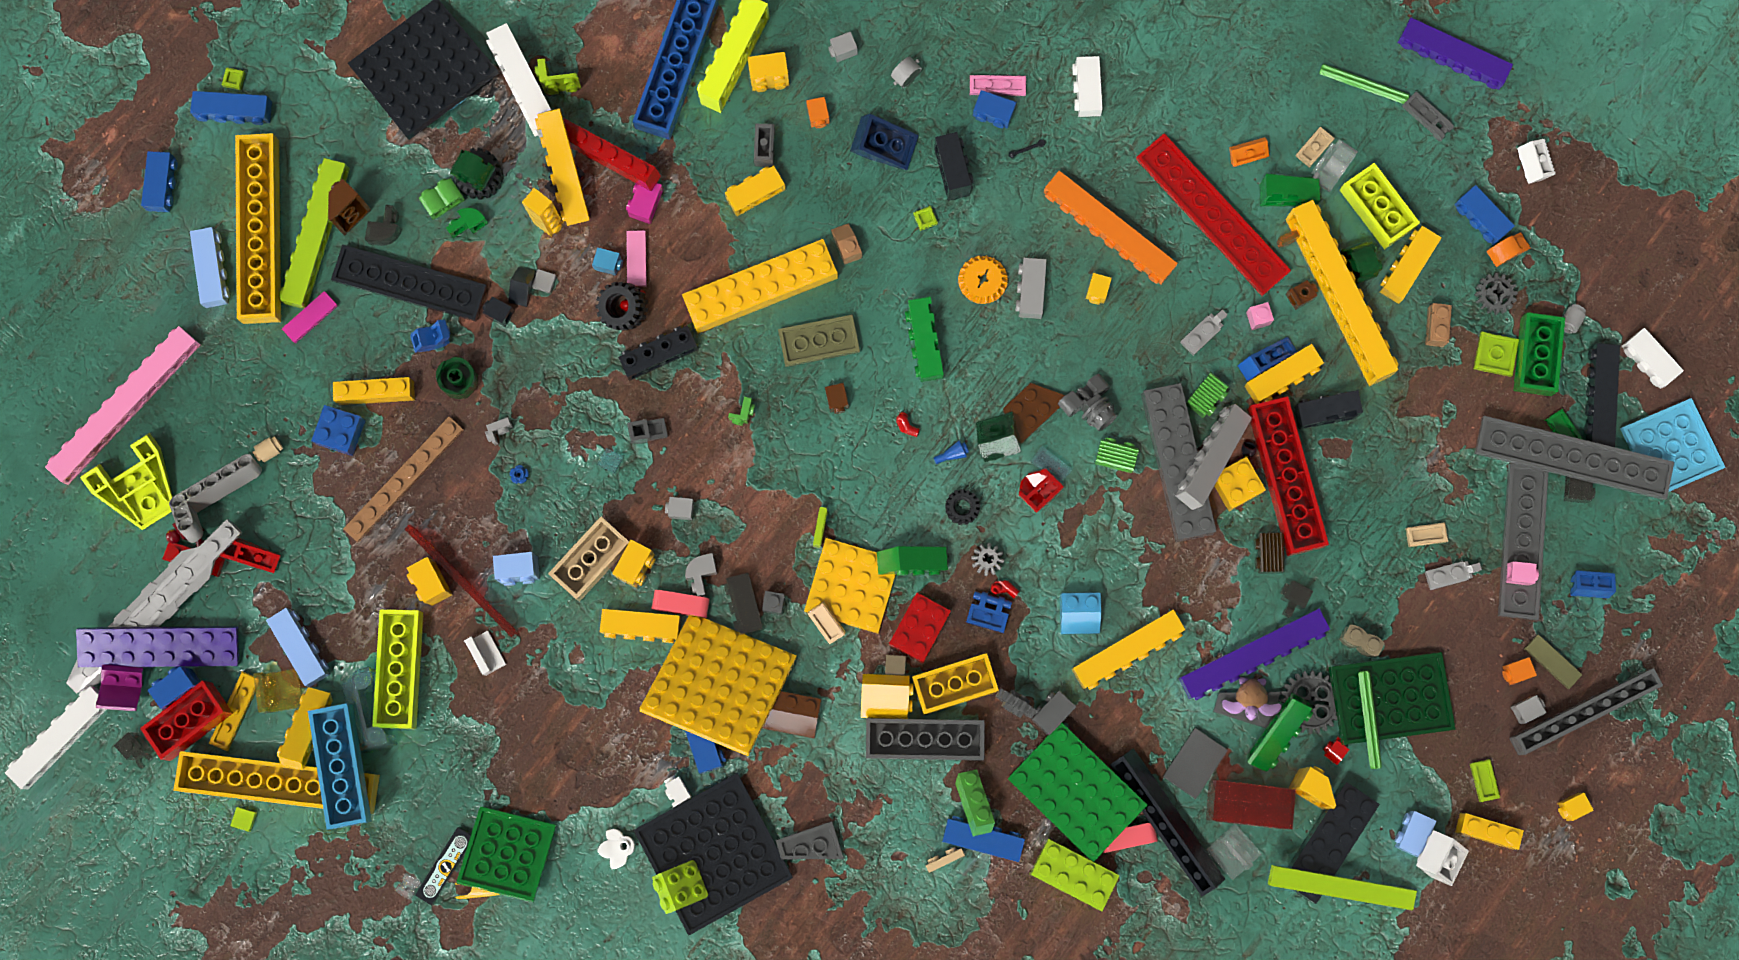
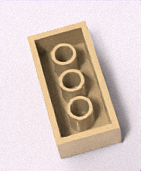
M600 517L548 574L580 602L619 560L629 541L604 518ZM590 557L595 558L592 563H588Z

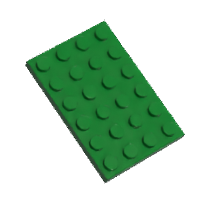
M1063 723L1048 735L1008 778L1092 862L1110 846L1148 805Z

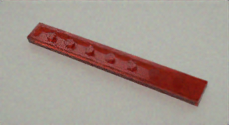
M408 525L405 528L416 542L511 638L515 639L519 635V632L414 526Z

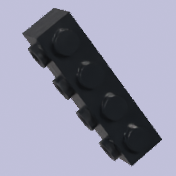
M679 326L668 335L664 333L657 336L656 340L650 343L649 341L641 343L637 349L625 350L618 358L628 380L631 381L697 351L698 347L689 327Z

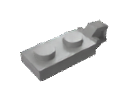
M1223 310L1216 316L1211 313L1180 343L1194 356L1224 326L1221 321L1226 318L1227 314Z
M1462 561L1425 571L1430 590L1467 581L1473 578L1472 573L1482 569L1480 563L1469 565L1468 561Z

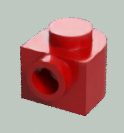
M1339 737L1333 742L1329 741L1323 748L1325 751L1324 756L1335 765H1338L1350 750L1346 745L1341 744Z

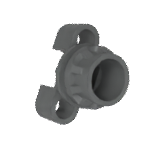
M1100 373L1090 378L1085 387H1080L1076 393L1074 391L1070 392L1058 402V405L1068 417L1082 410L1084 412L1082 419L1084 421L1087 420L1086 423L1089 426L1095 427L1098 431L1108 427L1118 416L1114 411V405L1112 402H1109V398L1107 396L1101 398L1111 386Z

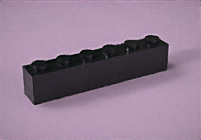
M1597 343L1588 352L1590 367L1587 370L1589 385L1586 389L1588 404L1585 408L1587 423L1584 427V433L1587 434L1586 441L1615 447L1620 345Z

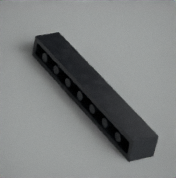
M1132 748L1111 763L1110 766L1116 775L1148 804L1142 812L1201 896H1204L1216 889L1225 880V877L1135 749Z

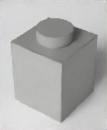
M851 32L830 39L828 50L831 57H835L836 62L858 55L857 46Z
M670 497L669 502H666L665 513H668V517L670 519L693 520L694 500Z
M1537 695L1530 696L1511 706L1520 724H1525L1546 713L1544 710L1545 704Z

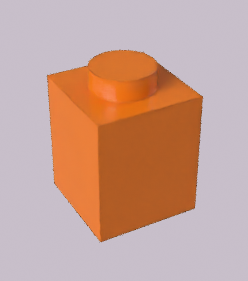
M825 97L806 100L811 128H823L826 124H829Z
M1530 657L1502 666L1504 670L1502 671L1503 677L1510 685L1537 676Z

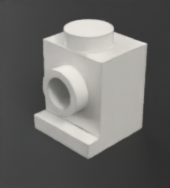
M672 776L664 781L667 787L664 790L670 800L674 799L675 801L672 803L673 807L692 798L681 777L675 778V776Z

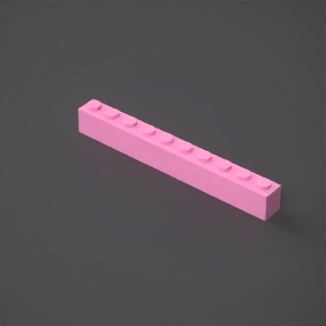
M178 326L168 334V338L156 346L155 352L142 361L139 369L133 371L129 375L128 380L117 387L115 394L103 402L101 409L89 417L88 422L75 432V436L70 441L63 444L62 450L49 459L45 468L60 482L69 485L201 344L181 327Z

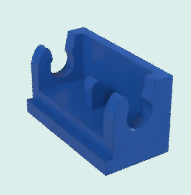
M1575 571L1570 582H1574L1573 588L1570 590V596L1610 598L1616 592L1615 573Z

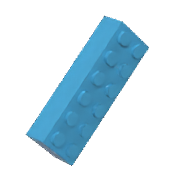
M346 703L308 711L326 829H337L372 822L353 704Z

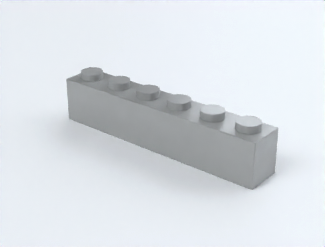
M1236 404L1229 407L1226 406L1220 411L1218 421L1211 427L1212 432L1203 441V448L1195 455V462L1186 471V478L1178 485L1179 490L1175 496L1192 510L1204 505L1252 419L1251 416Z

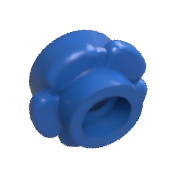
M517 465L511 469L510 476L513 483L522 484L526 482L529 475L526 468L524 469L523 466Z

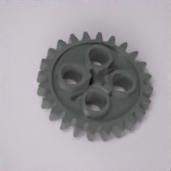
M1303 671L1302 678L1299 674H1295L1296 680L1289 678L1288 681L1291 685H1283L1286 691H1281L1280 694L1284 696V699H1280L1278 702L1285 703L1292 692L1298 695L1297 690L1299 687H1303L1306 691L1305 696L1301 697L1305 701L1311 699L1312 701L1328 702V705H1312L1313 709L1311 711L1313 714L1307 722L1304 720L1300 725L1302 728L1300 733H1304L1307 729L1308 734H1312L1314 729L1315 733L1319 734L1320 728L1323 731H1327L1326 725L1333 727L1332 720L1337 721L1332 685L1331 682H1328L1329 676L1322 678V672L1315 676L1314 671H1310L1308 676L1306 671ZM1319 688H1322L1325 691V697L1323 699L1319 698L1317 695V690ZM1318 708L1324 710L1323 718L1317 716L1316 710Z

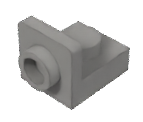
M508 417L486 425L488 431H485L488 442L492 441L494 445H498L495 434L502 435L508 433L510 428H513Z

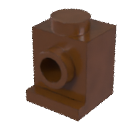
M1306 280L1290 289L1285 295L1293 308L1297 310L1313 301L1317 297L1318 289L1313 282L1309 283ZM1305 290L1307 295H1303L1301 291Z

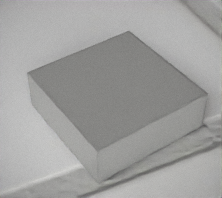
M538 269L532 288L551 294L557 276Z

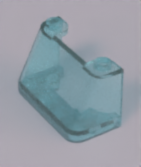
M371 667L355 671L342 684L345 704H353L360 752L370 753L397 745L394 735L389 736L385 734L384 730L380 727H372L365 696L366 693L374 692L376 669Z

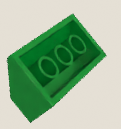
M1292 692L1281 707L1280 712L1275 715L1247 754V762L1266 772L1270 768L1274 769L1279 762L1277 757L1281 752L1285 753L1291 745L1289 743L1292 737L1296 738L1302 730L1300 725L1304 720L1307 722L1313 714L1311 711L1313 709L1312 705Z

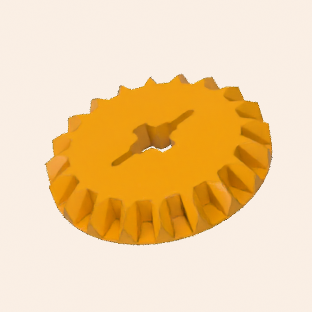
M979 255L965 262L960 270L958 283L961 292L970 301L987 304L996 301L1002 296L1007 287V274L1001 262L987 255ZM986 271H988L986 274V279L988 280V282L984 281L983 284H981V286L978 288L980 284V279L978 277H982L983 275H985Z

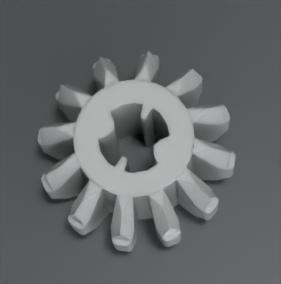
M991 543L987 544V549H985L983 544H980L981 551L974 549V553L978 556L971 557V560L978 561L972 564L973 568L980 566L977 573H981L982 569H984V576H988V570L991 571L992 575H995L994 568L997 570L1002 568L997 563H1004V559L998 558L1003 555V552L996 553L997 545L993 550L990 549ZM985 555H987L988 558L992 557L990 561L991 564H988V562H983Z

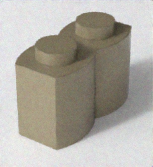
M1356 625L1346 626L1339 637V640L1345 646L1356 648L1359 653L1370 658L1379 656L1385 644L1379 637L1367 634L1361 627Z

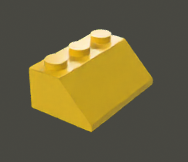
M1316 766L1300 768L1288 789L1321 809H1334L1336 806L1329 778L1323 775L1325 772Z

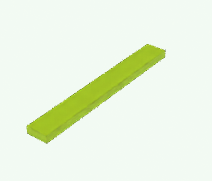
M1271 865L1268 885L1407 910L1414 909L1417 893L1413 889Z

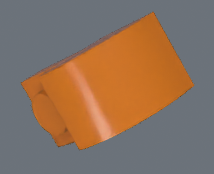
M1520 232L1501 241L1486 252L1494 265L1498 267L1530 249V246Z

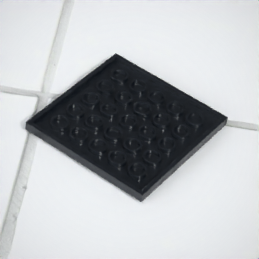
M432 0L348 62L351 69L408 140L499 74L498 70L440 0Z
M738 773L633 830L656 875L692 860L696 862L708 896L676 910L688 936L793 878L784 859H781L778 848Z

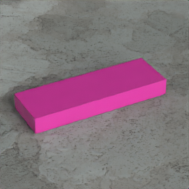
M324 291L286 324L282 330L296 344L338 305Z

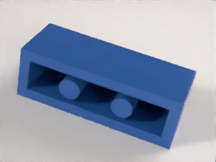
M147 152L141 206L147 211L170 212V206L172 207L174 171L177 170L178 164L176 158L171 153Z
M1476 185L1454 204L1457 211L1461 215H1465L1471 226L1478 229L1483 234L1482 236L1485 241L1492 245L1496 244L1514 227V224Z

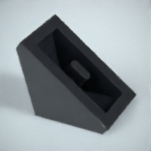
M522 267L517 268L510 279L509 303L523 307L528 306L533 289L532 284L537 271Z

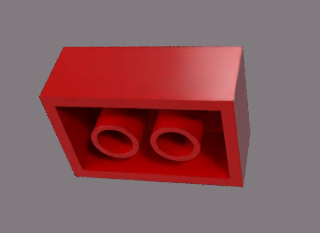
M916 593L889 642V646L923 664L951 611Z

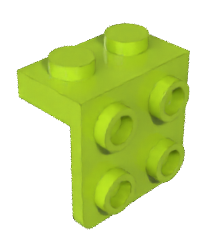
M537 59L538 66H535L536 78H538L539 84L542 85L544 93L555 95L561 91L572 93L576 92L577 89H581L577 73L550 76L546 60Z
M693 860L652 877L653 887L659 895L661 908L666 914L708 896L696 862Z

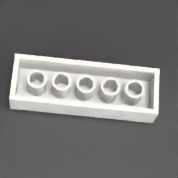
M506 23L487 32L489 39L486 42L534 136H539L540 138L543 137L541 129H537L535 118H538V113L550 111L551 109Z

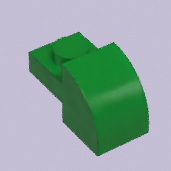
M463 208L457 211L461 218L452 220L446 229L454 239L468 228L474 234L489 223L478 210Z

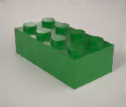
M1527 312L1520 318L1513 391L1544 396H1553L1558 392L1565 327L1564 317Z

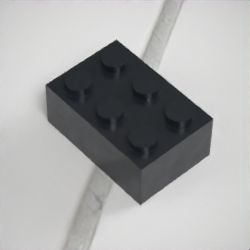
M957 132L935 137L934 144L948 201L970 196V190L973 189L972 184H974L972 173H968L967 166H969L967 155H963V139L958 137Z

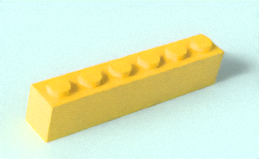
M561 108L538 113V118H535L537 129L542 130L543 137H540L542 147L546 148L548 152L545 158L547 166L552 167L553 174H550L552 184L556 185L558 189L555 195L558 204H562L563 210L560 211L562 221H566L567 226L589 221L590 216Z
M1172 610L1072 668V671L1082 688L1088 687L1091 690L1100 685L1098 682L1100 679L1105 678L1108 680L1116 675L1114 671L1122 668L1124 671L1133 665L1131 661L1137 658L1141 661L1149 656L1148 652L1155 648L1158 651L1165 647L1167 640L1172 639V641L1179 639L1183 636L1181 632L1185 628L1175 611Z

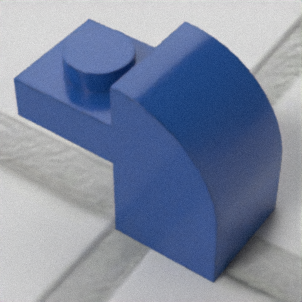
M445 319L438 320L431 327L417 328L410 335L415 353L431 351L450 343V329L446 325Z

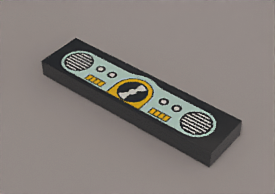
M457 827L415 896L431 906L434 904L466 853L471 834Z

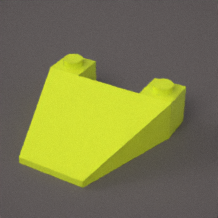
M150 433L130 445L141 460L134 466L111 479L102 465L99 464L80 477L93 495L141 530L172 512L169 502L173 496L162 451Z

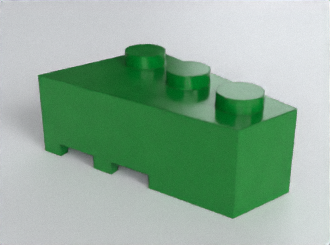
M1266 174L1259 185L1260 206H1300L1311 200L1315 204L1320 202L1319 179H1314L1313 177Z
M898 546L878 551V575L897 574V576L913 574V576L925 575V573H929V576L940 575L941 571L948 570L946 547Z

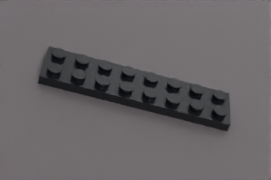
M343 244L331 277L332 282L474 322L477 321L487 290V285Z

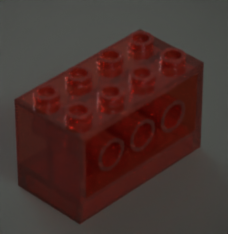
M1219 780L1209 781L1206 821L1293 830L1296 789Z

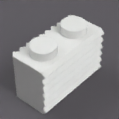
M1545 139L1531 141L1517 148L1528 184L1542 181L1556 173L1549 157L1550 154L1548 153Z

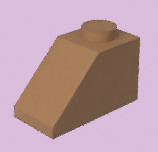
M849 224L831 230L844 265L862 258L861 249Z

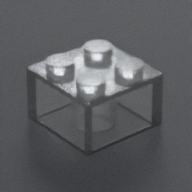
M1340 139L1336 144L1331 143L1311 172L1314 174L1313 178L1319 179L1320 187L1330 193L1358 151Z

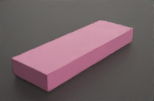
M970 75V95H979L980 91L983 90L997 96H1025L1026 76Z
M627 231V283L634 284L635 287H647L646 231Z

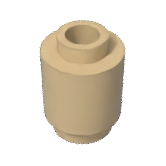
M276 436L269 437L254 446L255 451H253V454L258 461L262 460L265 463L280 454L283 447Z

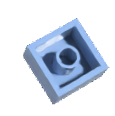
M533 552L493 556L495 580L504 584V586L516 585L515 582L532 584L535 583V580L540 579L538 556Z

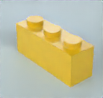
M768 166L760 170L756 176L753 177L751 175L745 178L743 183L730 186L727 192H725V197L735 215L739 216L786 189L776 168Z
M1467 813L1459 814L1455 833L1519 850L1524 830Z

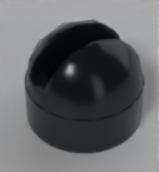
M1245 441L1242 444L1241 453L1244 457H1253L1258 447L1253 442Z

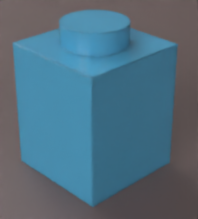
M597 247L592 264L594 270L616 276L617 271H620L623 265L620 254Z

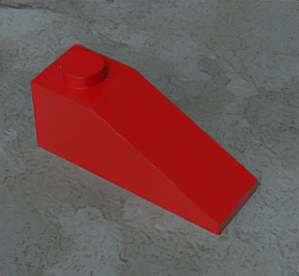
M237 538L220 555V557L271 573L275 572L281 556L240 538Z

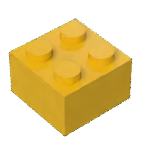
M785 52L748 57L753 91L765 92L771 88L781 90L789 86Z
M1247 457L1223 469L1214 485L1228 511L1237 508L1266 491Z
M630 540L612 574L617 579L637 589L639 585L642 586L645 582L647 569L653 567L656 561L654 558L655 554L645 546Z
M426 557L407 567L409 572L407 577L410 583L417 587L418 590L415 592L420 601L433 606L452 596L434 560Z

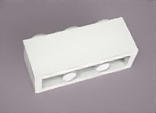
M1099 56L1077 57L1075 64H1072V73L1076 75V82H1073V91L1077 93V99L1074 100V109L1078 111V117L1101 116L1102 95Z
M1645 328L1637 332L1622 345L1625 354L1637 363V367L1650 377L1652 384L1660 389L1668 385L1684 371Z

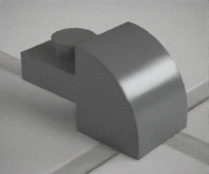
M664 418L627 423L632 444H643L648 441L668 437Z

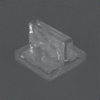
M1236 824L1232 825L1206 849L1208 854L1231 880H1234L1244 870H1249L1254 865L1253 862L1262 855Z

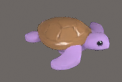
M1240 677L1239 684L1241 686L1236 693L1237 702L1222 701L1223 708L1229 713L1238 714L1246 709V717L1251 721L1257 717L1258 710L1265 716H1273L1281 710V704H1266L1268 702V693L1264 688L1266 685L1265 679L1256 680L1252 678L1248 680L1247 678Z

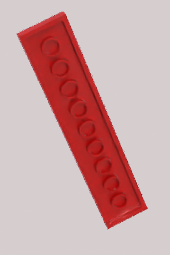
M1165 133L1136 157L1141 166L1261 296L1266 294L1291 272L1289 267Z

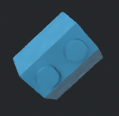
M1061 593V634H1100L1101 593Z

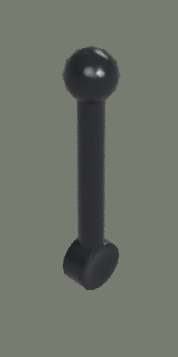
M1041 139L1038 143L1015 152L1010 151L1008 155L1010 158H1014L1017 154L1033 148H1042L1045 146V141Z

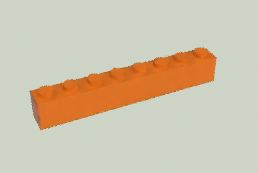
M1058 171L1045 187V197L1049 201H1055L1060 205V209L1063 212L1073 215L1077 223L1087 226L1091 234L1101 237L1109 248H1115L1119 251V255L1123 259H1129L1133 262L1134 267L1140 272L1144 271L1148 274L1152 282L1162 285L1177 266V262L1061 171Z

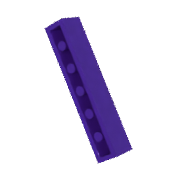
M1411 17L1397 42L1404 49L1416 51L1420 56L1429 57L1439 65H1446L1456 73L1468 75L1474 81H1481L1491 89L1499 90L1504 85L1513 64Z

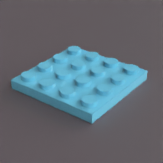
M1692 398L1620 428L1632 452L1674 462L1669 491L1726 468Z

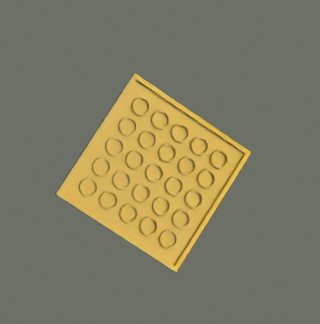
M689 615L640 706V712L749 756L796 661L797 655L703 617Z

